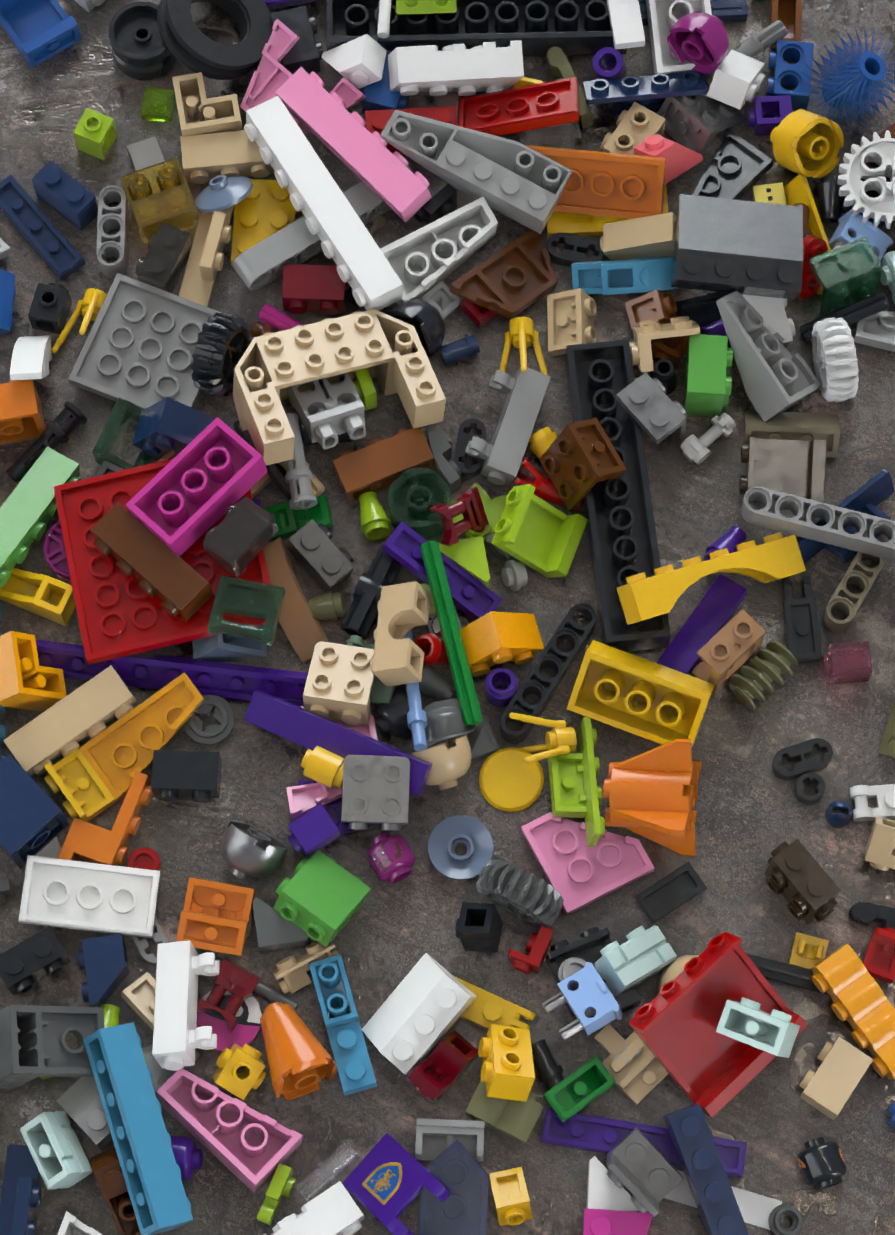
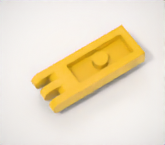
M455 977L477 996L460 1018L486 1030H489L490 1024L530 1029L529 1025L519 1021L521 1016L526 1020L533 1021L536 1016L535 1013Z

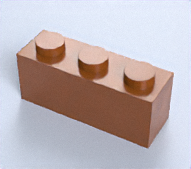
M404 427L398 430L392 437L384 440L381 438L374 439L368 442L364 448L357 451H344L336 459L332 460L334 474L348 504L357 501L358 497L365 492L377 493L435 469L434 456L420 427L415 429Z

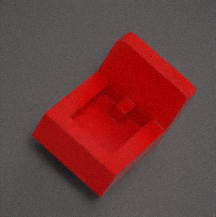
M890 927L876 928L870 936L862 963L873 978L889 984L895 978V929Z

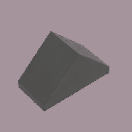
M255 897L252 903L258 947L261 954L303 948L310 944L311 939L305 931L291 921L284 919L279 912L260 898Z

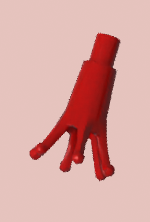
M524 456L522 464L533 478L518 471L517 476L526 481L518 478L515 480V483L517 485L531 484L535 487L534 494L562 506L564 502L552 481L537 471L528 461V458Z

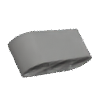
M111 185L103 188L98 197L96 254L102 274L107 278L114 279L117 273L124 275L128 267L129 207L123 189ZM112 202L120 203L116 207H108ZM110 230H119L115 235L107 234ZM111 257L119 258L114 263L106 262Z

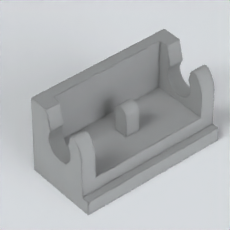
M416 1118L415 1159L417 1161H433L458 1139L478 1163H483L485 1121Z

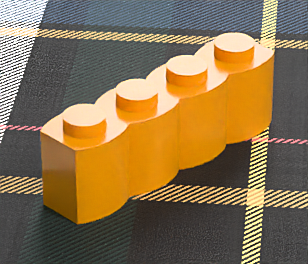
M849 944L842 945L811 967L814 973L811 977L812 981L820 992H827L834 1002L831 1007L841 1021L847 1020L854 1030L851 1032V1036L861 1049L867 1048L873 1057L871 1065L881 1077L886 1075L888 1079H895V1008L887 1000L882 989L869 974Z

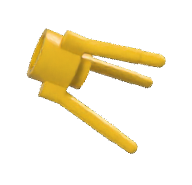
M95 288L86 290L83 300H78L75 311L51 349L53 354L57 353L81 313L84 318L79 334H85L90 320H96L107 296L104 291Z
M515 317L509 321V331L504 333L505 344L500 370L506 371L511 344H513L515 348H519L521 371L526 372V348L530 347L532 343L540 372L548 376L539 343V332L534 330L533 320L528 317Z
M513 712L509 714L511 719L552 728L551 731L546 732L545 744L519 747L529 753L540 752L524 757L523 761L525 763L575 752L577 745L575 729L573 727H566L565 720L554 721Z

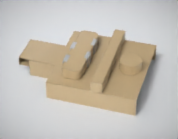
M608 1023L594 1037L599 1042V1045L609 1054L602 1064L616 1081L615 1085L635 1106L669 1074L635 1031L625 1040Z

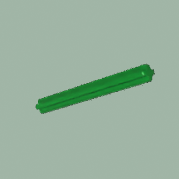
M428 541L421 544L420 549L463 721L467 726H475L482 723L483 718L439 544L435 541Z

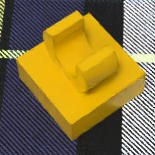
M796 932L788 964L811 970V967L825 958L829 940Z

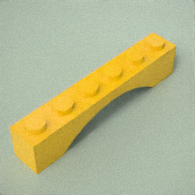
M782 532L763 537L764 544L757 546L755 540L736 545L738 551L730 554L728 548L709 553L710 560L703 562L700 556L681 561L683 568L674 570L673 564L654 569L656 576L646 578L645 572L627 577L628 584L616 588L627 625L669 613L677 599L689 586L709 574L736 573L751 577L765 584L806 571L795 534L784 538Z
M13 568L9 581L3 588H0V600L65 627L76 607L72 585L48 575Z

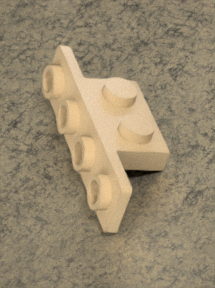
M235 205L221 211L201 212L179 292L180 297L206 307L209 306L217 272L223 268L225 243H229L231 238L232 226L230 223Z

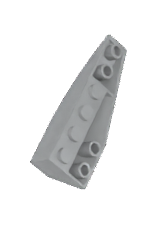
M399 110L394 111L380 135L386 142L444 181L476 200L484 197L490 208L539 234L542 233L554 212L573 171L520 142Z

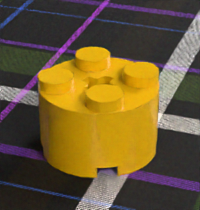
M803 109L787 115L779 126L772 130L770 140L773 143V153L779 165L787 170L803 174L806 177L821 178L829 174L838 164L840 158L837 155L840 147L843 148L844 146L843 132L836 122Z

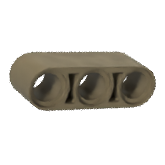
M861 552L856 554L823 614V625L829 632L839 634L845 632L850 627L878 579L886 559ZM871 559L875 562L876 567L868 568L863 565L861 560ZM849 584L857 585L861 593L853 594L848 591L846 586ZM834 610L842 611L846 619L837 620L832 616L831 612Z

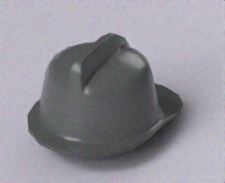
M457 699L436 701L422 709L426 712L427 727L425 728L427 748L451 738L464 736L476 729V726L464 724ZM412 736L402 743V751H416Z

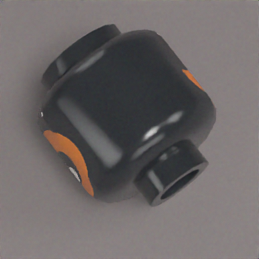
M823 1137L805 1142L806 1150L798 1154L797 1160L806 1184L816 1186L818 1191L842 1183L841 1177L846 1174L847 1167L838 1144L835 1142L825 1143Z

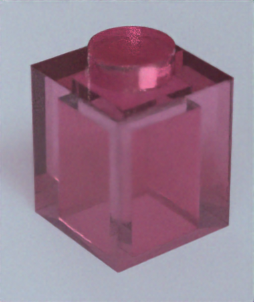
M869 641L830 644L826 655L822 657L824 675L829 674L830 684L867 682L873 672Z

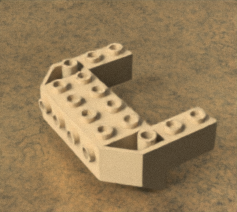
M371 309L254 337L234 368L233 398L242 431H249L256 451L263 456L265 465L291 460L294 457L295 436L280 400L289 398L288 387L329 377L327 379L328 383L340 380L339 374L347 372L351 380L355 381V370L367 368L370 377L377 378L384 396L398 393L413 429L442 422L446 397L414 326ZM303 384L297 390L300 393L310 390L311 385Z

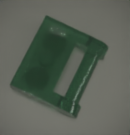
M221 576L208 623V633L213 635L225 633L262 640V644L272 646L275 641L276 628L286 593L285 588ZM224 612L266 621L264 627L223 620Z

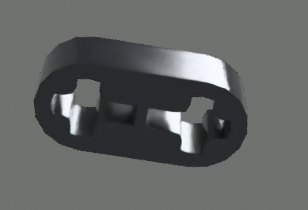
M556 233L547 242L550 260L559 265L572 267V263L603 261L604 258L600 243L593 239L566 233ZM559 244L565 245L562 253L556 252ZM589 250L594 251L592 260L586 259V254Z
M475 418L463 421L457 436L454 463L461 471L462 476L460 477L465 479L477 477L483 465V459L472 457V463L474 464H471L470 469H465L464 463H462L466 461L467 454H465V450L469 442L467 433H470L471 429H476L478 435L475 437L486 441V427L483 422Z
M815 738L783 748L773 758L772 771L779 779L792 780L805 773L822 770L828 766L832 759V747L826 740ZM813 747H816L818 751L825 752L822 761H818L816 757L805 759V757L812 753ZM783 757H786L788 761L797 759L800 761L793 764L791 771H788L786 767L780 768L779 766Z

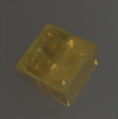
M178 157L119 176L143 244L198 226V210Z

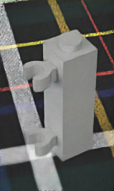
M520 367L513 377L501 370H496L495 374L491 376L488 387L496 391L508 393L490 444L479 437L473 436L465 450V454L484 459L479 474L486 476L489 482L496 485H509L516 478L546 393L550 376L528 367L526 372H522Z

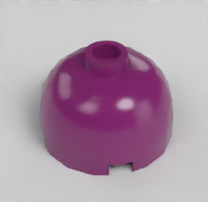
M693 12L684 15L670 29V35L667 37V43L676 58L683 64L686 60L691 64L694 63L696 66L692 70L699 73H713L728 53L729 36L718 17L708 13Z

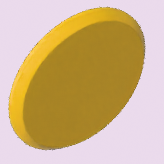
M509 747L494 752L485 760L479 774V786L489 804L501 811L518 812L536 802L543 789L544 775L538 761L530 763L523 761L524 757L532 754L520 748Z

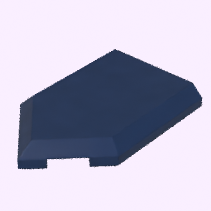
M457 1139L426 1167L434 1177L450 1190L451 1194L444 1202H441L424 1187L420 1192L418 1235H486L489 1174Z

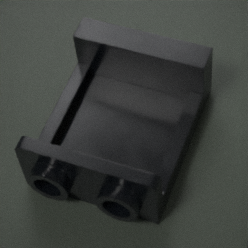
M593 927L581 933V939L572 943H569L568 940H563L550 947L551 952L546 954V962L556 984L560 983L558 969L568 958L578 957L592 963L595 967V962L602 957L600 950L612 943L608 928L599 930L598 927ZM631 988L618 996H613L619 1004L622 1013L638 1007L641 1002L636 988ZM566 1002L567 1009L574 1021L577 1018Z

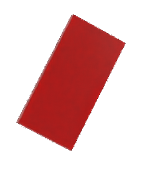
M577 77L460 98L458 126L501 136L579 121V85Z

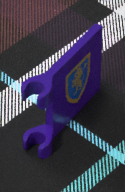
M388 1133L382 1137L342 1182L343 1186L383 1223L393 1235H414L398 1217L424 1187L441 1202H444L451 1194L448 1188Z

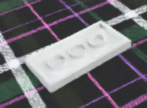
M27 855L18 922L152 938L160 871Z

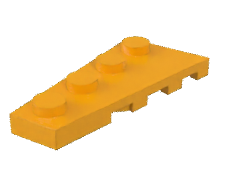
M184 672L81 746L79 750L118 802L128 791L136 771L140 773L145 771L153 761L154 750H162L205 699Z

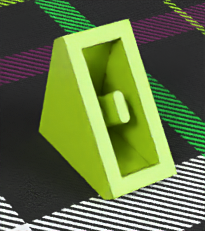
M483 536L459 539L458 543L451 546L438 543L442 553L490 589V573Z

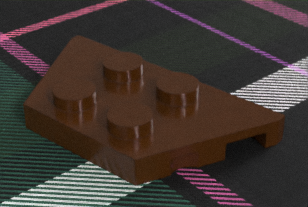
M532 229L453 282L449 291L454 295L512 319L555 289L558 283L555 271L550 265L551 258L548 249H544L541 239L542 233L539 234Z

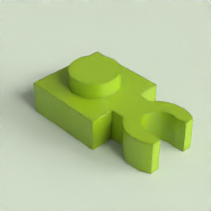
M281 1163L278 1164L267 1190L266 1198L256 1219L271 1226L283 1196L286 1198L290 1197L296 1179L292 1177L293 1170L291 1167Z

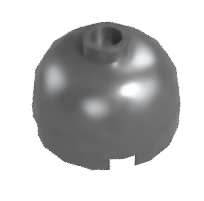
M230 820L221 841V854L225 862L232 866L230 872L243 880H248L250 876L262 878L275 872L288 851L286 844L261 829L257 832L249 829L250 825L247 823Z

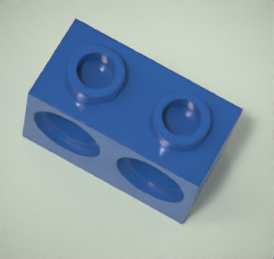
M778 40L776 51H770L768 69H773V78L768 77L766 96L791 95L792 110L803 109L807 111L809 102L807 100L810 98L808 93H810L811 87H805L810 86L805 85V83L811 84V79L808 78L812 76V71L808 66L812 68L814 43ZM785 60H792L795 63L789 64ZM789 86L794 90H785L783 87Z

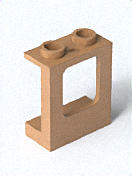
M742 609L696 653L703 661L691 672V676L715 684L711 695L715 697L730 682L731 676L739 674V669L742 666H747L748 661L752 657L757 656L766 631Z

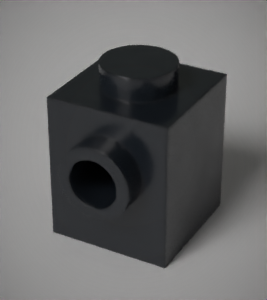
M38 283L28 313L33 329L61 334L72 305L68 289L57 283H49L48 285Z
M462 902L460 916L456 921V937L460 938L465 951L497 953L503 922L495 904Z

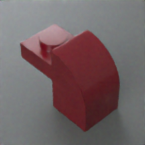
M454 1030L441 1040L429 1058L417 1066L408 1079L414 1084L420 1094L429 1097L431 1100H439L468 1069L478 1056V1050Z

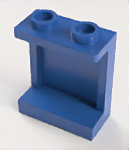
M0 0V25L30 68L37 66L82 39L77 22L72 15L68 17L57 0Z

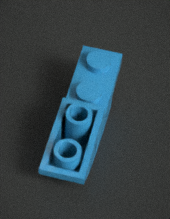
M673 256L576 262L571 264L573 289L581 288L587 294L614 295L651 292L656 289L660 291L680 289L671 287Z
M341 954L309 963L344 1095L377 1087Z

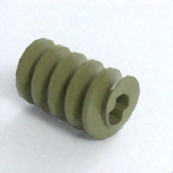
M775 640L768 642L766 645L767 649H761L757 653L758 658L752 657L748 661V666H742L739 669V674H734L730 678L729 687L733 695L752 711L757 709L753 702L754 698L763 703L766 699L762 691L765 690L773 694L775 690L771 683L775 682L782 686L784 681L780 674L783 673L787 677H791L793 672L789 666H799L793 654L784 645Z

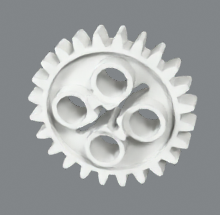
M886 130L884 138L880 139L877 132H873L871 142L863 136L861 138V147L854 143L851 145L852 154L845 153L843 157L845 163L839 165V173L842 175L838 176L837 184L842 185L839 189V196H847L844 199V206L854 205L852 216L861 212L863 213L862 223L872 218L874 219L875 228H877L880 221H885L886 228L890 229L892 221H895V138H891L890 131ZM867 162H875L880 167L870 169L865 164ZM885 177H890L891 182H886ZM874 190L880 196L872 198L867 196L866 192Z

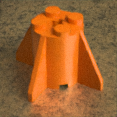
M676 739L623 762H610L609 779H605L603 785L604 799H609V807H606L605 825L607 827H623L681 855H696L695 821L697 811H694L695 800H698V782L702 770V761H692L691 739Z

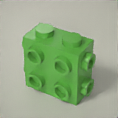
M317 850L310 859L304 857L294 870L296 875L291 880L286 877L278 886L275 892L278 895V899L274 909L284 919L293 922L305 931L311 939L327 947L363 906L371 888L359 877L352 875L341 867L333 858Z

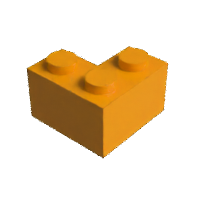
M490 611L460 629L473 677L487 674L491 666L507 661H514L516 665L526 664L534 659L533 656L544 650L534 614Z
M9 631L0 636V706L41 712L52 707L67 696L63 669L39 666L35 635Z

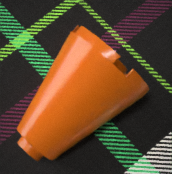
M275 1002L268 1005L260 1017L272 1087L276 1097L280 1098V1095L283 1094L285 1100H292L320 1089L318 1082L325 1077L330 1082L338 1072L334 1059L289 1004Z

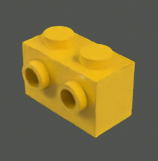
M490 1024L486 1037H481L478 1048V1055L483 1058L481 1081L486 1084L487 1097L526 1102L535 1080L530 1029Z

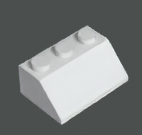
M425 953L362 1028V1031L383 1056L405 1075H408L424 1061L477 996L428 953Z

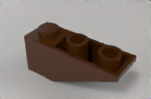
M115 1147L91 1157L92 1171L120 1234L141 1235Z

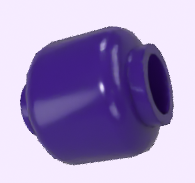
M170 1136L176 1164L181 1170V1180L189 1181L193 1178L195 1170H201L203 1151L202 1149H197L192 1137Z

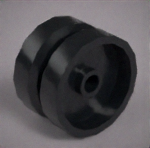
M134 2L123 6L114 14L109 24V40L115 62L126 76L137 80H153L161 77L173 68L177 60L163 41L157 20L159 5L152 2Z

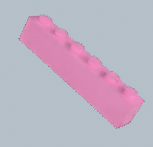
M300 67L275 92L276 95L279 96L290 113L406 223L432 198L428 189L430 185L428 180L418 171L413 174L407 168L409 163L398 151L392 154L385 147L388 143L380 137L377 131L371 134L364 127L367 123L357 112L353 111L350 114L344 108L346 103L336 92L333 91L329 94L323 88L325 83L315 72L312 71L308 74Z

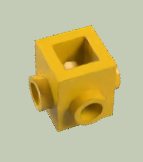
M234 1043L231 1049L225 1048L215 1064L218 1066V1069L212 1077L214 1082L244 1101L251 1088L256 1090L265 1078L266 1072L263 1070L266 1066L259 1059L262 1053L247 1043L243 1047ZM240 1066H245L242 1071H237Z

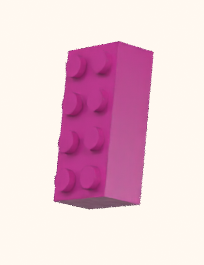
M217 417L125 505L130 514L180 557L267 473V468L263 456Z

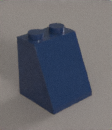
M8 754L5 758L0 757V847L21 869L27 863V855L36 856L69 826V823L57 804Z

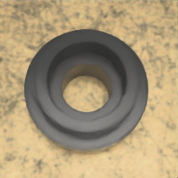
M779 1205L769 1215V1228L774 1235H798L803 1226L802 1215L792 1205ZM782 1216L788 1217L790 1221L787 1229L780 1225V1218Z

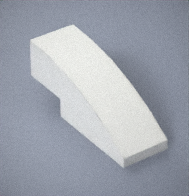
M51 335L25 336L17 339L11 359L10 380L42 379L50 374L49 361L52 360Z

